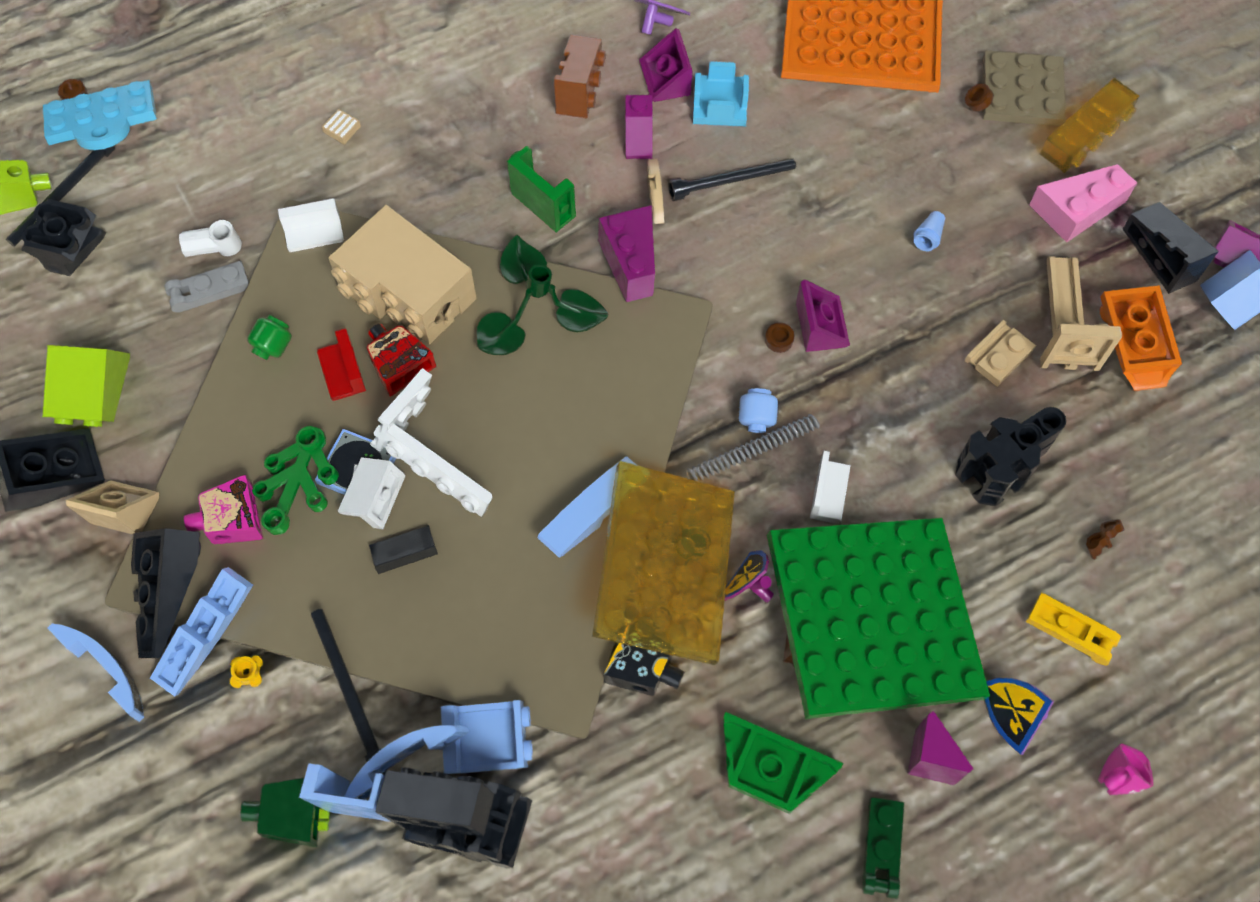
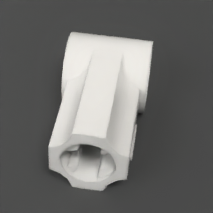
M226 220L215 221L209 228L183 231L179 234V242L185 257L219 252L224 256H232L238 253L242 246L241 239L234 227Z

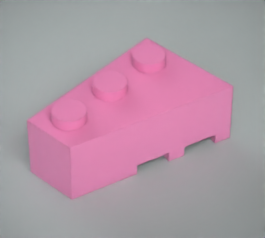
M1117 164L1040 185L1037 187L1029 206L1068 242L1126 203L1137 182Z

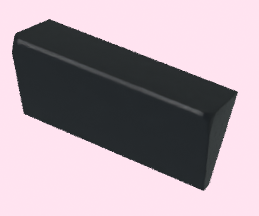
M429 525L369 545L373 563L378 574L438 554Z

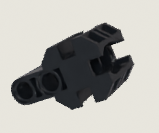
M1047 407L1022 423L1013 419L997 418L991 422L992 427L986 437L980 430L970 436L957 460L955 476L961 483L974 476L982 485V488L972 493L973 498L980 504L997 506L1004 501L1003 497L1009 488L1014 493L1024 488L1039 466L1040 457L1048 452L1067 422L1065 414L1058 408Z
M424 772L423 775L431 776L432 773ZM464 776L457 777V778H452V779H453V780H461V781H462ZM488 781V784L483 785L495 794L484 836L449 833L446 829L437 828L436 832L425 831V826L414 825L413 831L404 830L402 839L416 845L449 852L473 861H486L498 867L513 868L532 800L521 796V793L513 788Z

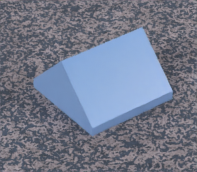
M1251 250L1200 285L1212 305L1234 330L1260 313V261Z

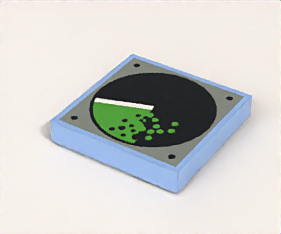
M343 429L327 457L329 464L333 465L339 473L338 480L334 484L325 485L316 476L315 481L318 485L345 495L361 457L388 460L392 463L395 462L396 458L392 457L385 447L381 452L372 447L370 444L373 440ZM332 471L327 472L324 478L330 476Z

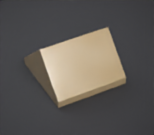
M108 481L67 499L66 506L90 524L134 535L136 532L143 531L159 499V492Z

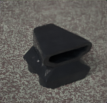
M47 199V201L40 203L35 208L34 216L36 221L34 225L28 226L23 231L22 240L24 244L21 250L37 258L46 270L71 276L104 239L106 232L92 226L97 215L87 208Z

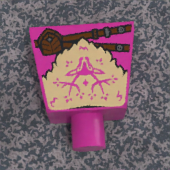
M240 476L200 493L198 496L200 512L184 515L186 530L193 532L204 530L205 535L212 544L263 539L256 498L252 492L253 486L247 476Z

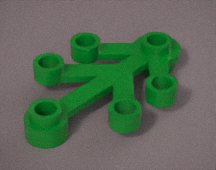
M313 426L302 428L296 435L295 444L277 454H270L264 460V467L274 476L265 481L257 482L252 489L254 496L262 502L268 501L273 497L275 489L286 484L277 507L268 509L261 518L262 526L272 535H281L288 530L290 524L288 513L300 484L307 496L306 504L312 511L321 512L328 505L327 498L318 491L307 469L312 457L319 469L317 476L325 485L334 484L339 477L338 471L333 465L329 464L322 450L326 444V435L320 428ZM297 457L295 464L284 470L285 462ZM278 461L276 466L271 467L274 462ZM332 471L330 476L324 478L327 472ZM267 488L263 494H260L262 489ZM321 498L318 504L313 505L315 500Z

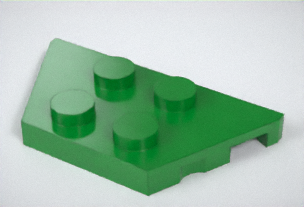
M728 712L724 714L723 727L728 787L783 812L792 813L840 771L843 766L842 762Z

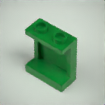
M528 146L511 155L507 161L511 194L557 233L576 217L574 184L565 178L556 187L550 185L534 171L532 149Z

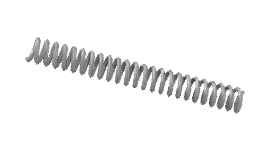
M808 414V417L804 416L802 419H798L797 422L788 423L787 427L782 426L781 429L773 430L771 434L767 433L766 436L761 435V438L757 437L755 441L746 442L745 446L741 444L740 448L730 449L729 453L724 452V455L714 456L713 460L703 461V464H698L697 467L693 466L692 470L687 469L688 482L693 486L689 471L693 475L694 481L696 483L699 482L694 469L698 472L700 480H704L700 467L703 469L705 477L709 479L705 464L708 466L710 474L714 476L715 473L710 465V461L713 463L715 471L719 474L720 470L716 460L719 462L721 470L725 471L721 457L724 459L726 467L728 469L731 467L726 454L729 456L731 464L735 467L736 463L731 452L734 453L737 463L741 464L737 450L740 452L742 460L746 462V456L742 451V447L745 449L747 457L751 459L752 456L747 445L750 446L753 456L757 457L752 443L755 444L758 453L762 455L758 440L761 442L764 452H767L768 450L763 438H765L768 448L770 450L773 449L768 435L771 437L773 445L777 448L778 443L773 433L776 434L779 444L783 445L779 431L784 441L788 443V437L793 441V434L796 438L799 437L798 431L800 435L804 436V431L809 433V428L811 431H814V426L819 429V422L815 416Z

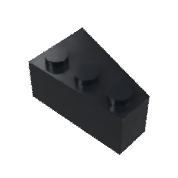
M1160 202L1132 213L1123 227L1125 234L1168 293L1197 282L1219 252Z
M402 767L401 772L387 770L376 806V813L404 830L413 831L414 825L425 826V831L436 832L437 828L446 829L449 833L484 836L495 793L483 785V780L471 776H464L462 781L453 780L451 775L442 772H432L431 776L421 775L420 771L407 767Z

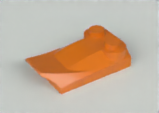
M1160 285L1104 291L1100 296L1102 302L1099 309L1100 316L1109 326L1121 327L1122 338L1116 345L1115 350L1122 372L1130 382L1133 390L1139 391L1166 387L1173 373L1182 365Z

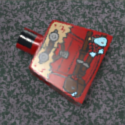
M376 324L369 330L368 335L373 342L368 344L366 349L390 397L405 388L422 368L427 372L436 368L432 351L403 326H396L388 332L382 324Z

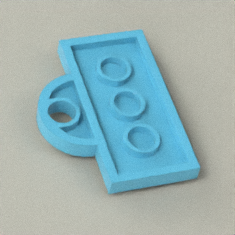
M135 81L129 85L116 88L110 87L99 92L80 94L74 98L61 101L54 100L44 104V137L48 145L76 139L79 146L88 150H101L118 144L128 135L130 126L157 120L153 88L150 81Z

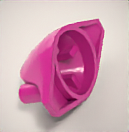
M1119 744L1113 750L1098 777L1100 784L1105 783L1108 787L1106 792L1109 795L1137 793L1153 787L1154 784L1148 758L1143 752L1125 744Z

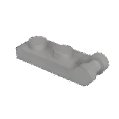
M238 261L183 280L173 279L167 281L164 287L166 294L171 297L169 301L171 310L173 312H183L246 291L249 281L242 262ZM187 292H190V293H191V295L182 296V294H184V293H187Z

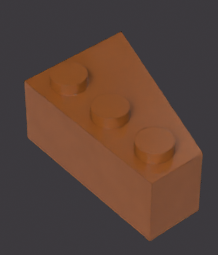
M570 35L564 51L565 60L559 64V69L562 70L561 75H555L554 78L556 114L588 118L589 109L595 107L596 92H594V88L600 86L601 71H599V67H604L606 51L602 50V39Z

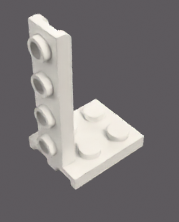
M422 368L378 418L381 424L376 427L374 431L376 437L370 445L379 452L385 447L392 457L402 459L411 466L416 474L427 477L436 484L441 492L452 495L461 502L466 510L477 513L482 517L492 500V494L405 432L409 425L407 420L412 415L417 417L426 405L424 400L431 392V388L428 386L432 374Z

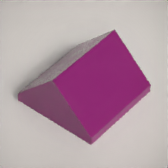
M675 28L639 59L649 94L652 95V101L654 102L691 95L692 68L680 30Z
M801 281L796 299V307L805 351L811 352L850 346L840 296L810 281Z
M933 711L915 729L908 774L954 786L974 768Z

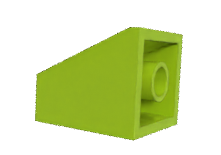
M47 345L42 417L54 418V424L73 425V419L83 420V426L102 427L103 421L114 422L130 360V353L108 349Z

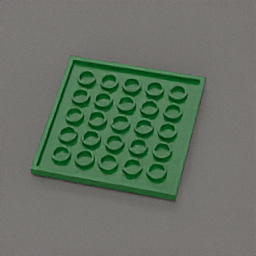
M943 518L779 529L768 532L767 540L805 719L985 700L990 697Z

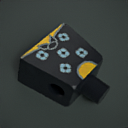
M630 620L604 672V683L654 696L660 682L678 689L685 671L669 665L673 655V648Z

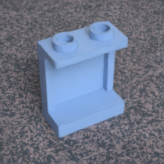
M514 700L512 702L465 706H441L442 725L467 726L469 733L443 749L445 774L528 768V761L533 760L532 741L526 740V727L531 726L530 708L524 707V701Z

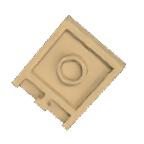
M1048 256L1046 262L1053 337L1040 357L1041 368H1047L1050 363L1064 364V369L1076 370L1077 365H1093V371H1099L1121 340V327L1109 326L1108 324L1084 325L1078 258H1055Z

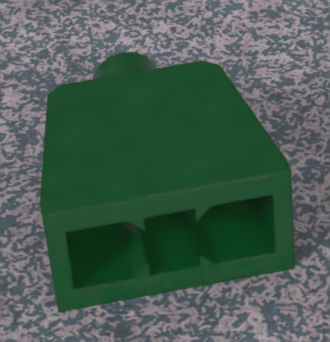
M304 778L264 784L261 789L260 801L242 802L240 818L243 822H258L257 834L264 838L317 847L319 810L321 808L299 798Z

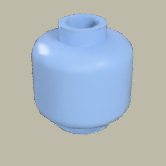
M749 389L747 394L740 397L739 422L744 426H748L749 432L766 433V428L772 427L777 423L778 400L775 396L771 395L770 390Z

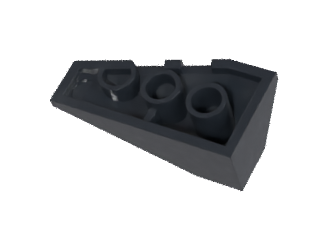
M164 528L136 532L133 535L131 570L132 574H138L139 589L133 591L134 602L139 603L141 614L136 619L138 658H161L198 563V557L201 552L200 532Z

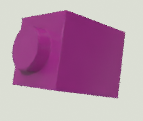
M625 95L626 159H653L652 95Z

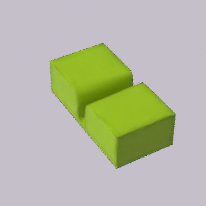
M319 810L318 831H328L329 811Z

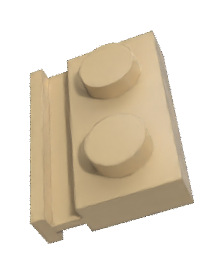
M1002 320L965 359V362L973 364L975 370L997 387L1036 347L1033 342L1015 328L1011 329L1008 327L1005 320Z

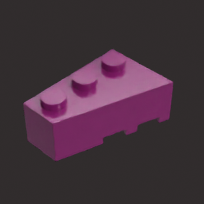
M652 205L600 217L598 242L625 301L630 302L653 296L655 261Z

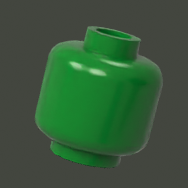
M268 315L267 318H258L247 337V342L254 347L251 352L265 360H268L269 356L274 358L281 357L292 338L291 333L288 331L290 326L271 315Z

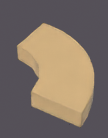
M648 159L647 180L650 205H652V221L654 224L664 223V209L658 159Z

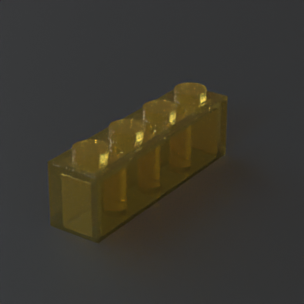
M1113 78L1046 139L1040 155L1064 173L1073 166L1077 168L1085 160L1090 150L1095 152L1100 147L1106 135L1111 137L1118 130L1123 120L1127 122L1135 114L1137 108L1134 106L1140 96Z

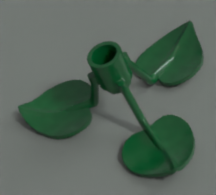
M515 235L503 251L500 260V271L502 276L512 284L526 282L527 290L524 299L512 321L508 315L501 312L489 313L479 321L476 330L477 347L479 350L491 355H507L517 351L524 343L526 334L516 324L519 322L531 296L540 298L549 292L554 305L559 307L556 312L557 321L563 328L572 332L590 330L605 321L608 317V312L596 299L580 290L571 289L564 291L559 301L555 293L556 287L551 284L552 272L547 267L545 257L536 248L527 244L518 235Z

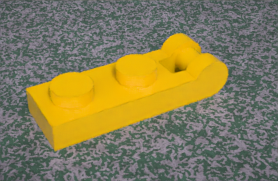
M1042 592L1026 620L1028 624L1090 656L1094 662L1101 665H1109L1113 656L1110 652L1113 647H1117L1121 639L1120 634ZM1094 636L1098 637L1101 641L1099 645L1091 642Z

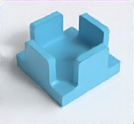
M709 62L708 75L695 73L693 124L746 126L749 75L736 77V63Z

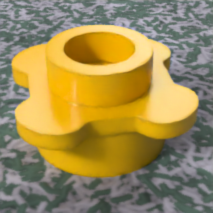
M255 655L252 658L247 656L235 657L231 661L232 677L230 678V684L232 687L240 688L242 685L257 687L261 684L260 667L263 665V660L259 656ZM249 669V673L245 675L244 670Z

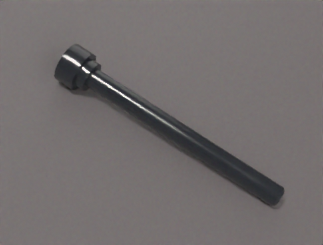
M788 159L692 181L682 180L680 177L668 180L669 193L672 201L682 200L693 191L794 170L796 168V161Z

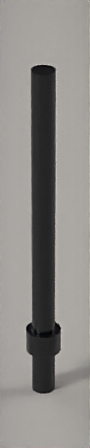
M115 147L93 150L43 202L47 201V199L61 201L104 156L108 157L115 150ZM34 211L6 238L9 244L15 247L22 240V233L25 228L34 225L36 221Z
M323 609L315 610L311 613V617L367 753L364 757L366 762H368L381 749L378 747Z

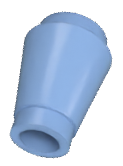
M931 212L913 234L914 244L918 249L932 251L939 246L945 222V216L941 212Z

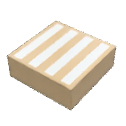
M338 109L322 126L325 134L345 145L359 130L361 124L359 120Z

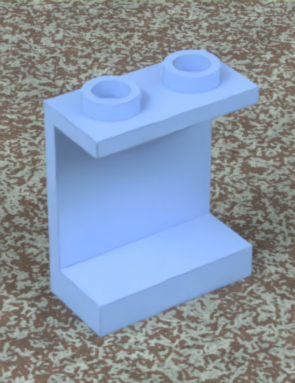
M308 764L299 798L331 813L389 821L375 812L385 779L384 774L376 773L370 799L367 801L344 797L349 787V780L322 765Z

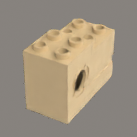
M387 205L328 257L332 266L331 273L338 283L336 287L345 298L349 299L352 297L357 301L360 309L367 315L372 313L378 319H381L387 314L395 323L401 322L404 324L407 330L418 340L422 338L429 345L454 322V318L459 313L462 314L477 299L471 268Z

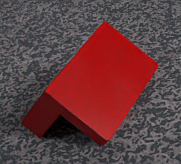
M346 328L335 331L337 344L317 350L327 388L333 401L366 391Z

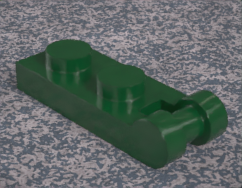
M873 797L869 799L862 882L863 894L874 895V892L886 894L887 898L898 899L900 891L899 875L904 802ZM876 869L887 871V880L876 878Z

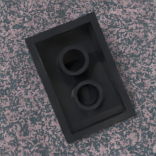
M89 428L0 440V495L5 512L38 507L102 484L105 481Z

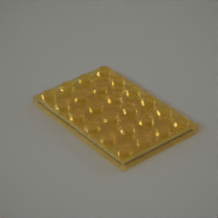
M623 461L618 463L616 466L592 637L711 665L719 662L735 491Z

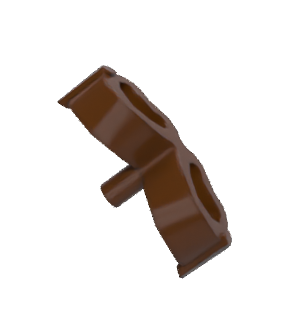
M1116 519L1102 523L1100 526L1101 531L1087 538L1086 546L1092 559H1096V556L1102 553V549L1105 546L1111 548L1112 543L1110 539L1125 530L1121 520Z

